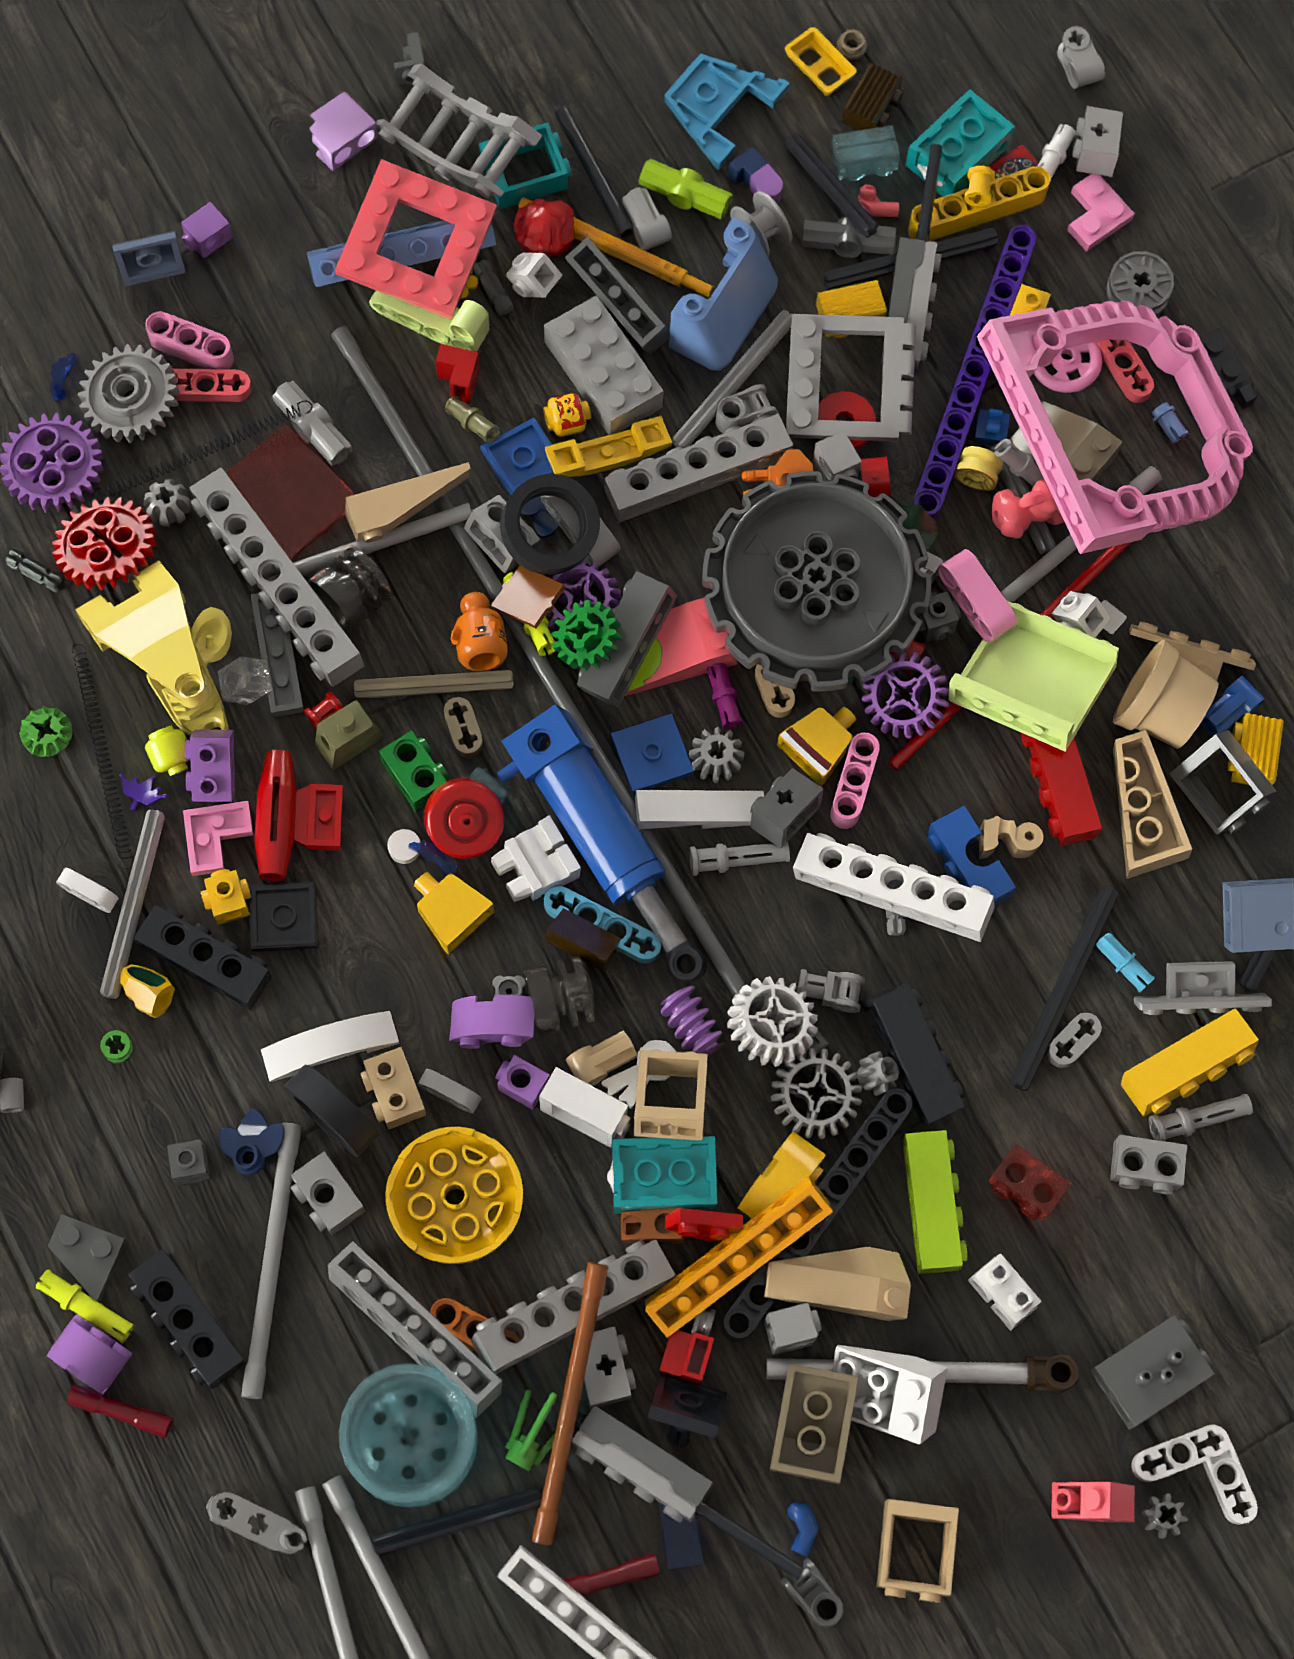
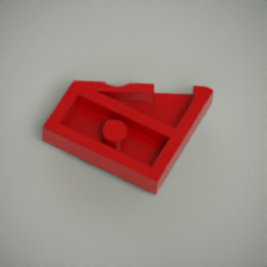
M679 1208L665 1216L666 1230L676 1232L680 1236L715 1243L719 1240L729 1239L731 1234L743 1229V1215Z

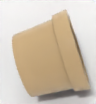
M1162 639L1144 659L1127 686L1116 708L1113 723L1130 731L1134 728L1139 731L1147 730L1149 736L1179 749L1189 740L1203 720L1213 702L1219 683L1181 657L1177 648L1165 639Z

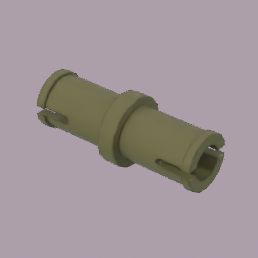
M453 396L446 402L445 411L460 421L461 426L466 431L476 433L488 444L494 443L498 439L500 427L486 419L480 409L470 407L458 396Z

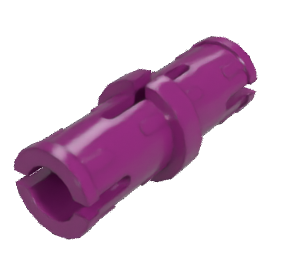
M725 663L714 664L713 668L711 666L707 668V674L713 689L712 701L718 707L723 729L737 728L735 722L737 726L743 724L736 702L738 694L736 689L732 688L727 665Z

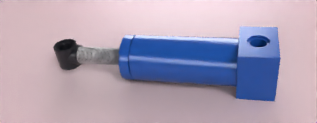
M556 704L501 741L512 757L513 762L497 772L498 778L501 782L505 783L521 772L526 780L536 783L613 905L634 900L639 911L643 914L648 925L652 928L657 939L660 940L659 942H661L667 952L665 956L669 960L672 974L676 978L685 981L701 979L708 968L706 956L695 948L690 939L687 940L681 929H679L680 927H678L671 913L668 912L654 889L656 882L666 873L664 867L589 753L594 749L571 713ZM551 740L550 747L545 751L546 744ZM692 955L695 958L696 967L691 973L687 974L682 970L681 962L686 956Z

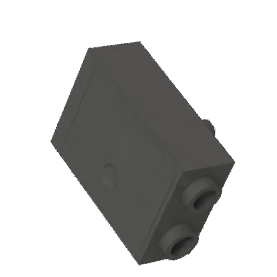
M1175 1315L1090 1370L1129 1430L1215 1374L1211 1369L1213 1363L1208 1354L1203 1349L1198 1350L1191 1340L1193 1333L1187 1323L1182 1319L1178 1320Z

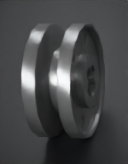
M1146 251L1131 252L1122 256L1114 264L1106 285V299L1115 303L1129 301L1136 307L1144 305L1152 309L1157 317L1166 308L1174 287L1173 273L1168 263L1158 255Z

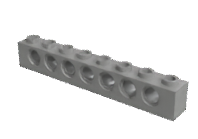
M222 467L189 487L194 498L190 503L200 518L204 515L210 521L207 526L216 540L222 538L227 544L224 550L233 563L239 561L244 567L241 573L251 587L256 584L261 590L258 596L268 610L273 607L278 613L275 619L285 633L291 631L296 639L293 640V643L303 657L308 654L312 659L313 663L310 666L321 681L326 678L331 687H334L363 668L364 663L360 652ZM224 506H227V507H228V508H227L226 510H224V511L217 512V510H218L219 508H221V507H224ZM245 529L241 534H234L237 530ZM262 552L260 556L251 558L252 554ZM280 575L276 580L268 581L269 577ZM297 598L292 604H284L288 599ZM306 622H315L311 627L302 628V625ZM325 645H332V648L328 651H319Z

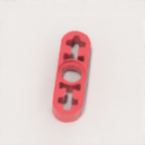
M1110 340L1098 341L1097 344L1102 352V359L1125 397L1134 403H1142L1148 400L1154 388V381L1131 343L1127 340H1112V343ZM1125 356L1130 359L1132 365L1129 368H1120L1115 363V358ZM1135 382L1138 386H1145L1143 392L1139 388L1133 389Z
M173 369L174 372L172 374H175L179 381L177 388L180 391V394L173 396L176 401L241 402L246 400L252 391L250 378L242 370ZM203 379H210L214 382V387L210 391L203 392L197 388L198 383ZM188 380H191L192 391H188ZM219 380H223L224 385H222L224 391H220L221 387ZM235 381H241L238 391H234L232 388L235 385Z

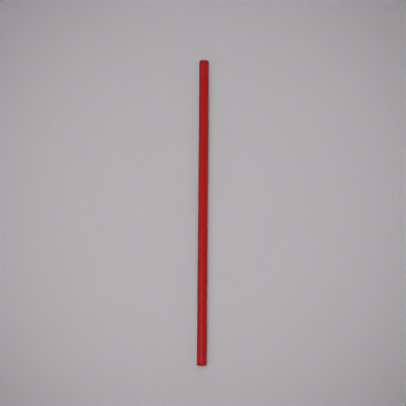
M1132 542L1107 548L1040 615L1054 619L1051 613L1070 591L1080 593ZM949 702V706L940 711L944 715L942 720L936 716L931 719L936 727L931 729L926 724L923 727L925 735L920 736L917 733L888 761L889 766L897 771L962 706Z

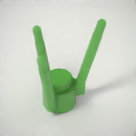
M527 1389L524 1393L511 1438L505 1447L509 1449L505 1458L527 1471H530L533 1464L539 1467L544 1456L553 1447L555 1433L538 1452L537 1450L540 1445L534 1442L557 1398L556 1393L550 1394L528 1436L521 1435L518 1441L532 1392L530 1389Z

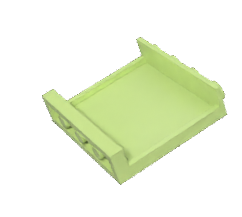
M1007 601L1016 614L1017 626L990 643L984 639L981 641L961 675L955 673L950 680L948 701L1066 752L1116 668L1119 648L1113 646L1108 641L1099 640L1084 634L1077 628H1070L1054 621L1048 616L1039 615L1025 609L1020 604Z

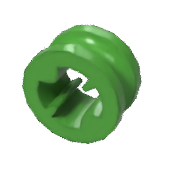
M120 1030L108 1032L101 1040V1051L106 1059L112 1063L125 1062L133 1052L132 1041L126 1033ZM121 1039V1043L125 1047L122 1052L118 1050V1054H113L111 1048L108 1047L111 1042L116 1044L115 1040Z

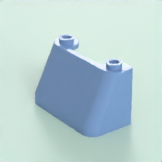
M736 217L732 218L724 232V242L728 247V252L723 258L722 265L729 269L710 299L708 300L697 294H687L678 301L671 312L669 348L713 371H721L730 365L776 293L778 286V277L753 228Z

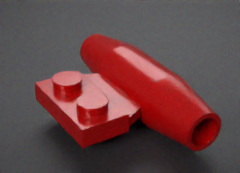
M271 750L266 753L257 789L254 840L258 873L260 879L272 882L282 881L286 878L294 842L304 846L307 850L340 851L343 785L310 784L296 790L292 754L284 750Z

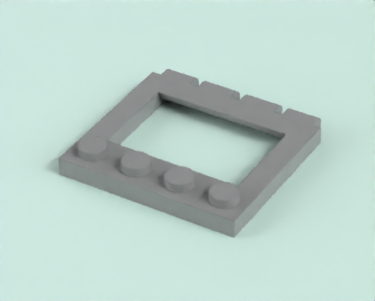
M792 314L786 430L789 437L826 439L844 430L849 440L899 442V436L911 435L912 412L900 411V408L908 409L913 407L914 382L904 381L901 378L914 377L915 352L903 350V348H915L916 325L904 323V317ZM822 334L884 336L881 422L818 420Z

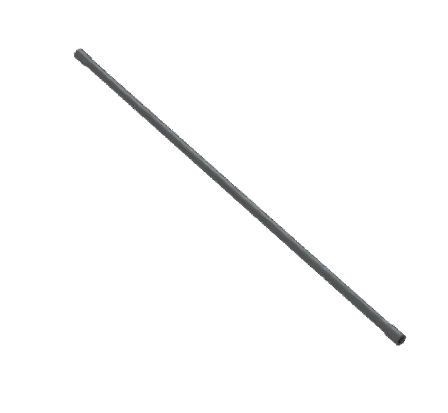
M347 326L337 328L331 335L333 340L355 371L417 476L433 473L426 458L362 355L361 349ZM447 493L434 501L439 512L455 507ZM464 521L448 526L494 601L503 587L480 547L464 530ZM502 614L556 705L571 713L594 749L589 753L638 827L635 802L546 656L538 654L531 636L527 635L523 629L524 623ZM640 829V832L666 871L662 877L663 882L733 997L736 994H740V990L745 983L652 830ZM756 1002L750 1005L749 1015L761 1012V1008Z

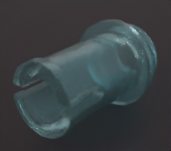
M477 767L469 777L488 786L501 803L511 790L510 787L489 775L486 768L482 770Z

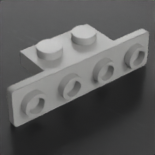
M1232 961L1167 963L1166 995L1134 996V1004L1140 1010H1143V1013L1149 1015L1163 1014V1010L1176 1009V1012L1181 1014L1196 1013V1009L1209 1008V1011L1214 1013L1229 1012V1008L1242 1007L1243 1011L1259 1012L1262 1011V1007H1271L1272 999L1265 993H1235V963Z

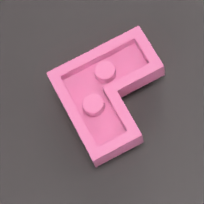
M1090 174L1073 186L1071 194L1088 212L1070 223L1067 231L1087 252L1132 221L1135 213L1100 175Z
M249 801L183 810L192 876L211 874L225 869L221 840L254 835Z

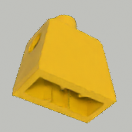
M425 872L414 883V887L424 896L417 904L418 912L448 955L494 913L493 903L453 874L447 875L438 883L428 872Z

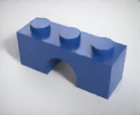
M964 805L931 823L927 832V841L935 854L940 853L945 861L944 869L948 876L969 888L974 885L985 888L990 892V895L994 896V905H997L1010 898L1016 886L999 860L989 866L980 867L971 863L967 858L965 849L977 843L982 832Z

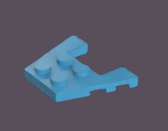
M700 54L666 92L664 102L713 166L719 170L735 152L736 145L714 131L716 126L747 91L773 108L788 91L789 82L780 78L778 81L766 78L764 73L753 71V73L737 69L735 64Z

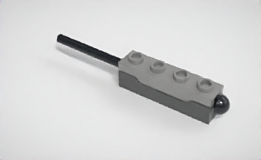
M932 144L930 146L916 239L900 237L888 317H904V323L916 325L915 348H903V350L915 352L914 370L918 369L920 360L926 361L928 342H923L924 331H930L933 313L927 312L929 301L934 302L937 283H931L933 272H939L941 254L936 253L937 242H930L928 240L943 149L939 144ZM884 345L881 358V365H883Z
M595 1405L588 1416L585 1413L577 1412L572 1443L578 1448L575 1452L578 1457L591 1465L595 1460L607 1467L604 1471L607 1476L620 1484L623 1483L624 1479L636 1486L633 1491L636 1495L650 1504L653 1499H656L666 1506L663 1512L679 1523L682 1522L683 1518L692 1522L695 1515L702 1516L796 1580H799L805 1570L803 1566L705 1502L706 1497L713 1488L712 1481Z

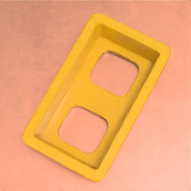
M811 27L785 47L787 56L826 96L831 95L856 74V69L815 27ZM808 49H813L821 57L811 66L805 65L799 58ZM828 69H833L840 76V79L831 86H826L818 78L819 75Z

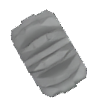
M718 726L714 729V735H711L704 729L701 734L702 739L694 738L692 741L694 749L689 751V758L694 760L692 763L693 771L702 769L700 775L702 780L706 779L709 774L713 775L712 780L715 784L718 783L720 775L729 781L732 777L731 771L739 772L741 769L739 761L744 759V752L739 750L742 744L740 739L731 741L733 736L731 730L726 732L724 736L720 735L721 730ZM717 751V755L721 752L722 758L716 759V755L712 758L711 752Z

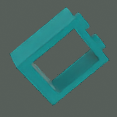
M549 123L532 127L542 137L536 146L525 144L524 147H519L515 155L544 147L554 173L508 187L502 172L495 183L497 187L504 191L501 197L494 196L499 210L519 204L523 197L533 200L568 189V177L572 176L570 164L567 158L562 159L559 152L562 150L560 138L557 132L552 134ZM490 140L479 143L480 154ZM503 142V144L501 145V147L499 148L491 162L486 167V174L495 162V160L497 159V157L499 156V154L501 153V151L506 146V142Z

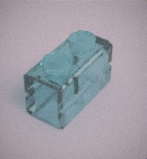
M893 126L833 135L831 152L838 179L847 178L850 181H856L863 178L864 175L877 173L879 176H886L894 170H898L900 152Z

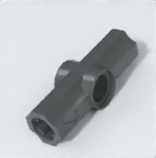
M847 217L841 218L838 222L805 220L802 247L835 250L839 256L844 258L857 257L861 252L894 255L896 227L878 226L877 233L866 238Z

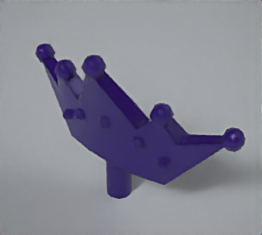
M123 773L119 774L124 794L134 799L130 807L131 810L136 811L139 803L150 807L159 800L167 798V794L159 795L160 787L153 790L154 780L156 779L155 775L144 782L138 783V776L128 781Z

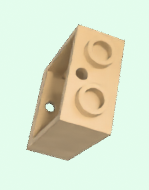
M640 1050L634 1136L703 1140L708 1054ZM647 1075L698 1078L696 1109L645 1106Z
M892 1499L885 1501L876 1585L877 1588L885 1589L884 1595L906 1598V1591L920 1593V1600L941 1603V1596H951L959 1508ZM894 1517L944 1524L938 1585L888 1579Z

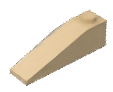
M469 462L346 497L345 515L356 541L365 540L366 543H371L384 537L383 534L390 532L468 479L470 474Z
M862 1247L769 1262L765 1297L798 1304L809 1303V1306L884 1321H893L907 1318L911 1283L899 1253L873 1247Z

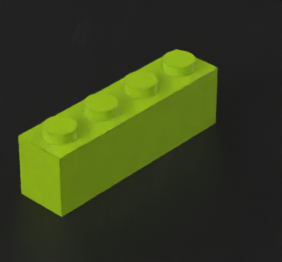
M946 1130L905 1134L902 1143L918 1274L959 1271L963 1266L962 1261H967V1247L965 1240L960 1241L958 1227H963V1215L961 1207H956L954 1194L959 1193L957 1173H951L950 1160L955 1158L953 1140H947Z

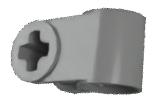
M1078 26L1068 28L1063 35V42L1060 44L1057 54L1070 85L1076 89L1103 80L1105 77L1104 64L1101 57L1097 54L1088 32Z
M754 385L745 391L723 398L718 405L715 420L716 428L724 434L727 429L733 426L743 427L751 424L760 416L769 415L770 417L778 414L776 408L770 405L766 396L767 389L765 385ZM733 413L736 415V418H728L724 414Z

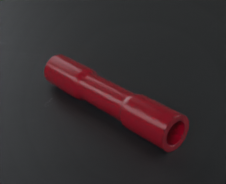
M77 1384L72 1386L67 1399V1404L95 1414L109 1416L163 1438L167 1437L173 1422L171 1417L146 1408L134 1407Z
M655 1553L626 1561L616 1567L589 1575H579L563 1581L581 1596L585 1597L592 1592L659 1575L660 1570Z

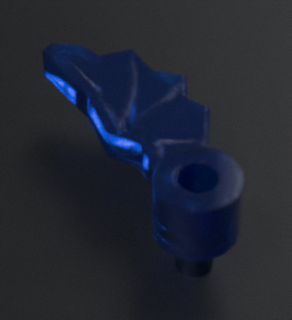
M70 353L66 357H60L58 362L52 365L53 370L50 374L53 382L50 386V391L55 400H62L66 396L63 382L69 376L70 368L76 358L75 353Z
M425 840L419 843H409V849L422 855L428 862H435L445 877L449 874L455 875L457 865L453 861H446L445 854L434 843H428Z

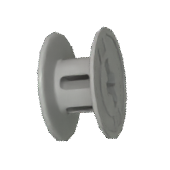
M757 191L753 195L754 213L750 215L743 208L735 206L731 209L730 216L731 220L733 217H736L753 228L769 258L770 250L767 240L773 237L779 243L788 245L792 242V232L784 213L776 202L765 192Z

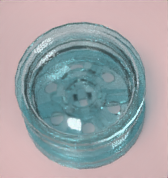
M402 1364L375 1372L360 1383L352 1393L341 1416L339 1428L340 1450L347 1468L364 1489L376 1499L392 1506L404 1508L425 1507L445 1499L463 1483L476 1459L478 1446L477 1424L466 1396L458 1385L445 1374L428 1366ZM408 1395L417 1396L418 1403L415 1407L410 1408L405 1405L404 1400ZM378 1412H384L387 1416L386 1422L382 1425H377L373 1421L374 1415ZM436 1414H446L448 1422L444 1426L436 1425L434 1422ZM409 1429L412 1430L413 1434L416 1431L420 1433L416 1437L417 1444L413 1447H410L408 1443L402 1445L401 1442L406 1438L404 1432ZM380 1447L384 1449L385 1457L382 1461H375L372 1458V1452L375 1448ZM438 1448L444 1449L447 1453V1457L443 1462H437L433 1458V1453ZM406 1466H412L415 1469V1476L411 1480H405L402 1477V1470Z

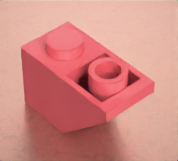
M1114 1482L1052 1483V1518L1099 1522H1134V1486Z

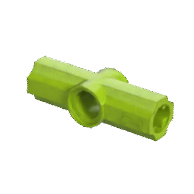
M653 159L646 161L639 178V185L667 196V199L674 206L683 210L693 207L718 219L725 217L732 200V193L704 182L702 176L696 171L688 168L678 171Z

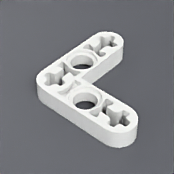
M1205 1426L1143 1450L1133 1458L1132 1472L1136 1478L1143 1482H1153L1203 1463L1227 1520L1233 1524L1240 1525L1249 1523L1257 1515L1258 1507L1230 1438L1220 1426ZM1207 1432H1210L1212 1436L1218 1435L1220 1442L1216 1444L1217 1451H1214L1212 1446L1198 1450L1202 1455V1458H1198L1195 1444L1208 1439ZM1191 1437L1195 1438V1444L1190 1439ZM1175 1444H1183L1188 1448L1190 1455L1186 1463H1177L1172 1458L1171 1450ZM1163 1449L1164 1460L1171 1469L1167 1471L1166 1464H1162L1153 1468V1476L1150 1475L1149 1471L1142 1472L1140 1465L1145 1463L1143 1457L1146 1456L1149 1461H1153L1163 1457L1158 1451ZM1221 1465H1229L1235 1472V1480L1230 1485L1221 1483L1217 1477V1470ZM1241 1486L1242 1491L1235 1494L1240 1503L1246 1502L1248 1505V1509L1244 1511V1518L1240 1513H1233L1232 1507L1236 1506L1233 1494L1226 1497L1224 1491L1233 1490Z

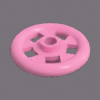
M1097 342L1063 348L1051 362L1052 366L1058 371L1052 376L1044 367L1037 366L1033 374L1039 382L1049 389L1063 393L1077 392L1090 386L1099 376L1102 368V352ZM1082 352L1089 353L1090 363H1081ZM1068 354L1071 359L1065 360L1061 355ZM1078 370L1081 377L1069 380L1067 373Z

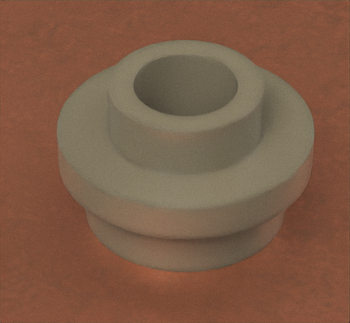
M857 30L844 32L837 41V50L846 59H858L866 52V39ZM848 45H853L856 48H850Z

